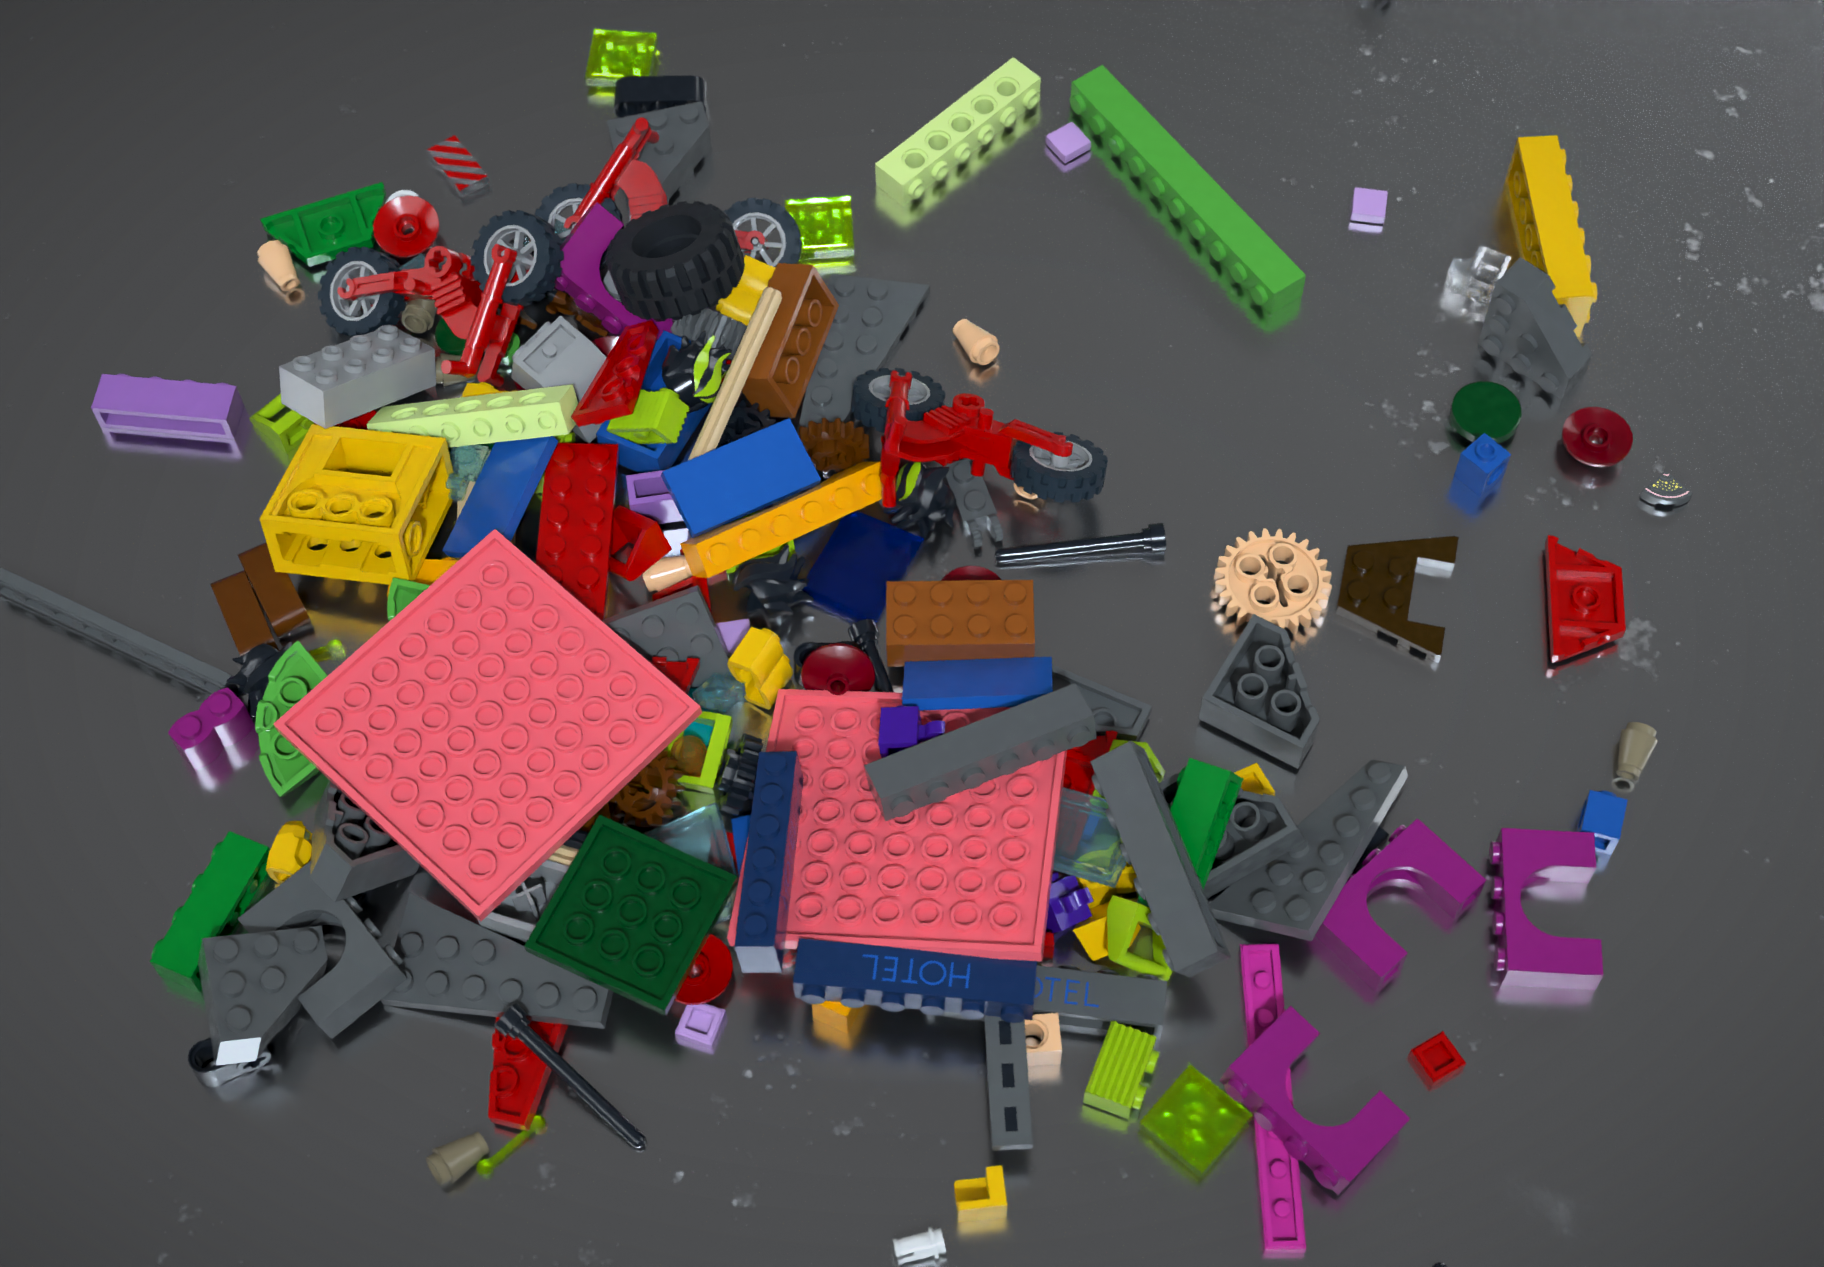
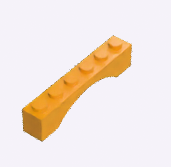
M861 462L832 475L812 489L781 504L680 543L692 575L710 578L881 500V462Z

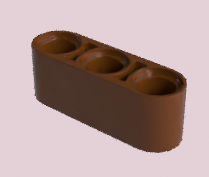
M266 542L238 554L239 560L277 637L311 623L288 573L275 572Z
M245 570L210 584L240 656L245 655L252 648L261 644L271 645L279 650Z

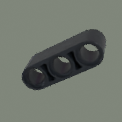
M693 75L622 77L615 82L613 112L618 118L702 101L706 113L707 83L703 78Z

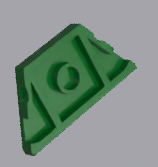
M383 182L270 215L260 220L265 232L275 240L281 241L282 244L289 248L291 253L310 267L336 259L335 256L339 252H348L350 247L361 248L362 246L372 248L374 246L373 224L378 211L384 205L386 190Z

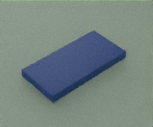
M790 418L662 471L661 474L692 538L813 487L821 481Z
M554 436L495 442L442 551L449 557L462 558L494 529L511 542L557 446L558 440Z
M1052 656L905 662L902 706H919V711L1015 707L1053 692Z

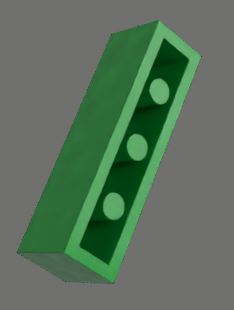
M1189 758L1187 765L1179 773L1177 779L1178 790L1173 803L1169 804V809L1204 890L1244 779L1232 771ZM1137 892V903L1150 908L1147 900L1142 899Z
M231 831L227 833L223 841L217 843L212 851L211 861L204 873L199 874L194 880L191 894L184 906H180L175 911L171 922L172 925L167 934L155 944L152 950L150 963L159 976L196 992H201L202 984L198 959L202 938L235 935L241 924L238 918L251 908L269 877L266 871L268 854L270 852L268 846Z

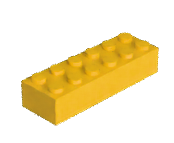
M1557 135L1518 137L1505 181L1521 255L1524 260L1550 276L1555 285L1552 293L1559 305H1566L1577 325L1573 331L1577 337H1580L1585 323H1588L1590 320L1591 305L1597 300V285L1595 282H1591L1590 279L1591 259L1589 255L1584 253L1585 234L1583 228L1578 227L1577 201H1572V177L1570 174L1566 175L1565 170L1566 152L1564 148L1560 149Z

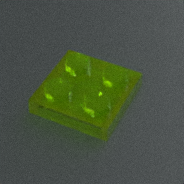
M594 29L585 74L586 86L615 88V82L622 77L652 76L658 45L657 33Z
M851 196L785 200V209L794 218L800 230L802 240L800 260L855 256Z
M1190 1064L1140 1120L1139 1127L1202 1178L1252 1120L1253 1114Z

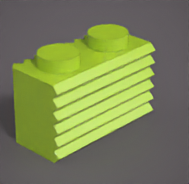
M660 388L659 392H648L640 389L633 414L610 419L607 431L636 444L678 442L677 437L680 436L679 431L682 430V424L685 423L684 418L687 417L686 412L689 411V406L681 401L679 395L673 390Z
M1111 1021L1087 1084L1083 1103L1129 1119L1133 1108L1140 1110L1148 1088L1141 1085L1145 1073L1153 1075L1160 1056V1052L1154 1050L1157 1037L1141 1032L1138 1029H1133L1131 1026L1126 1027L1124 1024Z

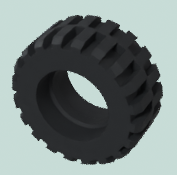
M683 201L677 202L676 205L669 206V204L659 206L660 209L652 212L649 210L643 213L642 217L632 219L626 223V228L620 229L615 234L614 240L610 241L607 249L606 265L620 301L627 311L645 320L650 318L655 321H665L669 318H672L673 321L679 320L689 314L692 316L699 314L702 309L707 307L712 308L718 304V300L726 298L731 294L732 287H737L745 267L744 257L729 216L710 203L706 205L700 201H694L693 203Z

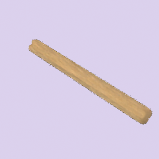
M766 287L763 290L688 460L716 449L782 301L781 292L777 289Z

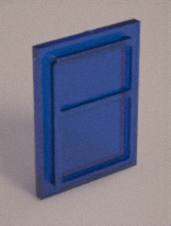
M859 511L842 517L806 577L810 581L802 591L814 597L812 603H807L854 623L864 619H872L877 624L886 609V581L903 580L924 544V539Z

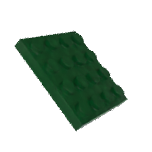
M599 815L524 945L525 950L532 955L666 1016L738 883V876Z

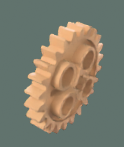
M1263 528L1262 536L1259 538L1252 531H1249L1247 542L1237 537L1235 546L1227 545L1224 556H1219L1218 568L1215 569L1214 580L1216 581L1214 592L1219 593L1218 605H1227L1225 613L1227 617L1234 614L1238 615L1237 626L1246 621L1249 622L1253 614L1283 629L1288 627L1293 634H1297L1299 623L1309 628L1312 618L1319 619L1322 608L1326 609L1329 600L1328 596H1330L1332 585L1329 584L1332 573L1325 571L1327 559L1317 560L1320 552L1319 548L1308 551V539L1298 544L1295 542L1296 533L1293 532L1286 539L1283 538L1281 529L1277 530L1275 536H1270L1268 530ZM1281 560L1285 561L1288 564H1279L1276 561ZM1250 571L1253 572L1255 575H1247L1243 572ZM1292 589H1296V590H1300V591L1303 592V593H1299V594H1298V593L1292 592L1291 590H1292ZM1258 600H1265V601L1269 602L1270 604H1261V603H1259V602H1257V601H1258Z

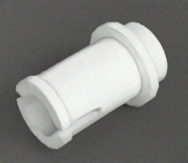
M930 1226L927 1232L893 1239L899 1265L930 1256H935L936 1260L939 1259V1254L946 1253L941 1228L933 1230L932 1226Z

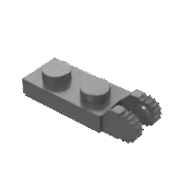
M964 459L942 466L949 467L944 481L955 495V509L963 530H967L974 547L982 546L983 538L978 525L987 523L990 534L995 542L1003 540L1002 527L983 476H973L970 473L972 460Z

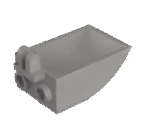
M560 315L553 323L548 321L542 325L538 332L513 354L511 378L525 390L573 384L579 404L607 357L588 338ZM603 423L598 425L589 424L578 427L576 424L572 430L590 444L597 437L596 433Z

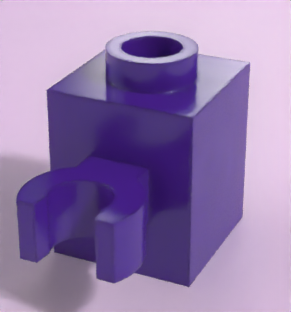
M919 706L882 707L878 742L881 758L945 734V721L936 720L922 725Z
M1057 871L1052 874L1046 932H1060L1092 917L1087 904L1094 902L1088 887L1080 888L1074 873L1062 877L1059 876Z

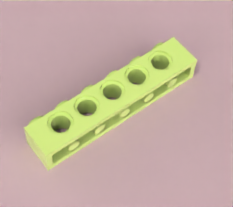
M1011 58L875 164L876 185L903 207L912 199L919 198L926 188L935 181L942 180L949 170L958 163L966 161L971 153L982 144L989 143L994 135L1005 126L1009 127L1012 125L1016 118L1024 111L1035 107L1041 96V78L1017 59Z
M573 384L392 405L382 407L366 425L368 430L446 438L448 448L567 435L576 425L571 415L578 406V400Z

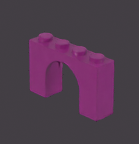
M597 202L586 210L560 246V250L564 252V261H560L562 272L560 277H556L554 288L566 291L575 299L574 301L580 309L588 313L592 312L602 321L603 327L613 334L621 335L627 326L652 320L659 330L656 338L657 342L663 331L672 333V318L665 321H655L652 318L645 320L633 315L625 309L621 302L617 301L607 292L601 281L599 271L601 257L609 246L610 241L614 239L615 234L624 224Z
M1418 818L1408 827L1404 824L1399 826L1389 837L1388 841L1390 843L1382 851L1378 848L1374 849L1363 861L1362 865L1364 867L1356 874L1351 873L1315 935L1375 992L1403 967L1408 952L1372 919L1366 901L1368 894L1372 890L1392 882L1413 885L1426 893L1455 919L1480 896L1486 879Z
M1501 828L1496 841H1491L1489 847L1490 864H1496V876H1493L1491 880V898L1497 899L1498 912L1494 911L1492 919L1493 934L1499 935V947H1496L1494 952V969L1501 973V985L1596 990L1604 976L1601 939L1558 937L1539 930L1528 920L1522 909L1520 899L1521 892L1525 888L1538 882L1589 883L1596 870L1594 833Z
M1290 1006L1227 1068L1219 1081L1224 1085L1225 1091L1233 1100L1242 1102L1254 1114L1255 1120L1262 1128L1272 1131L1284 1143L1285 1149L1292 1157L1302 1160L1314 1172L1315 1178L1322 1186L1332 1189L1339 1195L1404 1127L1410 1118L1381 1090L1355 1117L1344 1124L1322 1126L1302 1117L1294 1109L1287 1096L1285 1087L1287 1070L1310 1048L1320 1033Z

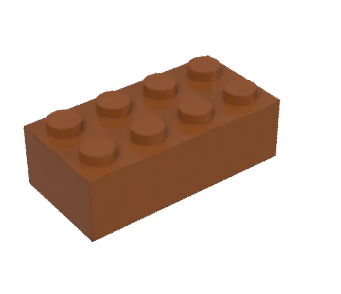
M777 263L774 273L768 281V287L780 291L782 301L742 392L751 405L755 402L759 403L760 412L768 409L770 416L795 418L839 304L814 265Z
M1033 580L886 581L887 667H904L905 662L1034 657Z

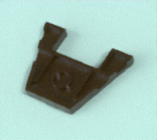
M1447 536L1348 545L1336 613L1375 633L1381 631L1397 639V644L1407 649L1414 647L1426 653L1427 659L1439 662L1442 654L1445 627L1408 620L1416 564L1453 571L1459 537Z

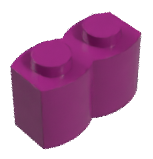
M227 687L207 697L199 707V710L190 712L178 719L172 725L168 734L180 755L194 770H197L215 761L222 753L224 747L231 746L246 737L252 730L254 723L244 703Z

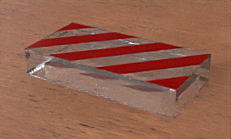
M455 135L427 149L429 158L461 198L490 183L488 175Z

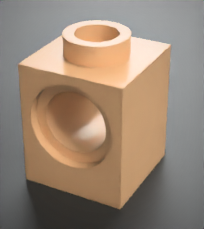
M1058 1013L1034 1014L1033 1020L1024 1019L1025 1035H1035L1042 1041L1036 1046L1026 1045L1028 1066L1061 1064L1062 1045Z

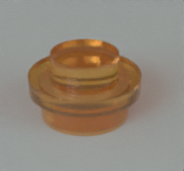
M693 735L678 738L670 751V757L678 760L675 767L685 773L700 770L704 765L707 754L703 741Z

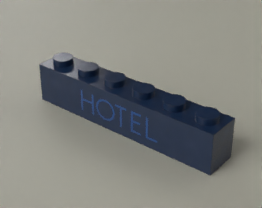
M797 751L759 752L734 946L742 973H782L804 780Z
M799 938L793 988L795 998H801L802 1001L809 1004H822L825 1001L841 1002L842 1005L850 1008H860L866 1004L877 1005L884 1010L899 1012L904 1010V1008L919 1009L922 1013L928 1015H942L944 1012L960 1013L961 1016L969 1019H981L986 1015L1000 1017L1003 1021L1010 1023H1020L1024 1019L1033 1020L1037 961L1003 960L888 946Z

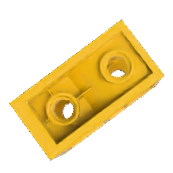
M312 424L260 517V523L275 572L391 585L393 577L414 582L458 492L446 438L335 426L325 429L319 425ZM315 545H327L321 550H310ZM358 548L355 551L346 552L348 549ZM384 552H391L392 555L388 558L378 557Z

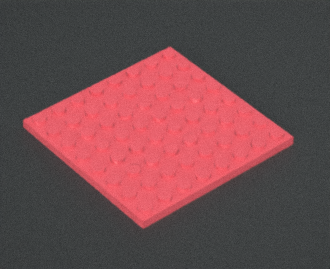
M494 529L273 725L289 743L481 922L700 716L702 709L684 691Z
M779 689L766 752L797 751L804 778L785 949H798L799 938L1003 960L1042 961L1067 750L1055 754L1045 761H1037L1018 769L1012 774L994 778L984 782L979 787L964 790L947 797L941 802L931 803L913 810L908 815L896 817L885 822L869 789L864 765L881 759L878 745L881 708L902 706V693L847 691L842 695H834L828 690ZM1012 707L920 710L922 725L936 720L945 721V733H948ZM748 838L727 935L729 946H735Z

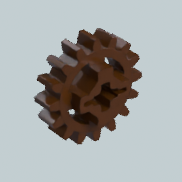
M822 418L821 423L809 421L808 428L799 427L798 435L816 470L823 471V474H827L830 470H835L836 473H839L842 469H848L864 462L865 459H869V434H864L863 427L854 428L853 421L845 423L841 421V418H836L834 422H829L826 418Z
M662 750L609 800L611 803H618L614 814L624 816V823L642 828H649L650 825L661 826L662 817L672 818L674 816L670 809L671 806L681 805L682 802L676 798L677 792L685 791V787L678 785L677 780L684 773L683 771L673 769L678 760L667 757V750Z

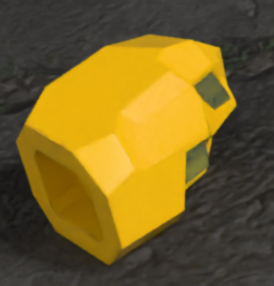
M293 820L286 822L276 835L270 849L266 871L269 877L277 883L282 884L311 861L313 834L306 829L302 821Z

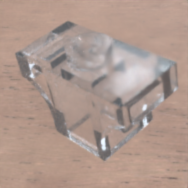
M1480 245L1472 257L1468 259H1453L1448 270L1444 288L1468 297L1472 301L1489 306L1495 284L1508 270L1512 257Z

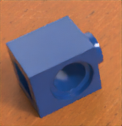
M1483 433L1461 452L1454 476L1481 497L1504 477L1511 453L1487 434Z
M1589 790L1581 808L1577 832L1594 833L1595 851L1612 855L1620 840L1628 800L1617 797L1609 791Z

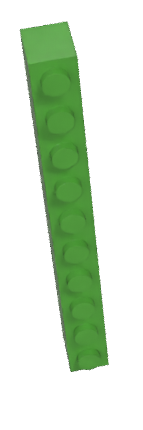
M1103 65L1071 82L1070 105L1074 112L1081 114L1085 118L1093 132L1097 135L1100 134L1104 138L1112 152L1123 158L1129 165L1132 173L1142 178L1148 185L1151 193L1161 198L1168 206L1171 214L1175 218H1180L1189 228L1191 235L1195 239L1200 240L1209 249L1212 257L1216 261H1220L1230 271L1232 278L1237 283H1241L1251 293L1253 300L1258 305H1262L1272 314L1302 296L1306 278L1305 273Z

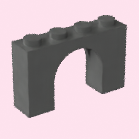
M310 861L242 914L238 920L248 933L324 925H336L345 929L346 945L337 965L298 998L316 1024L333 1039L405 981L407 977L398 967L404 962L390 944L383 948L378 942V939L383 934L369 917L362 921L357 915L363 910L353 897L334 902L310 878Z

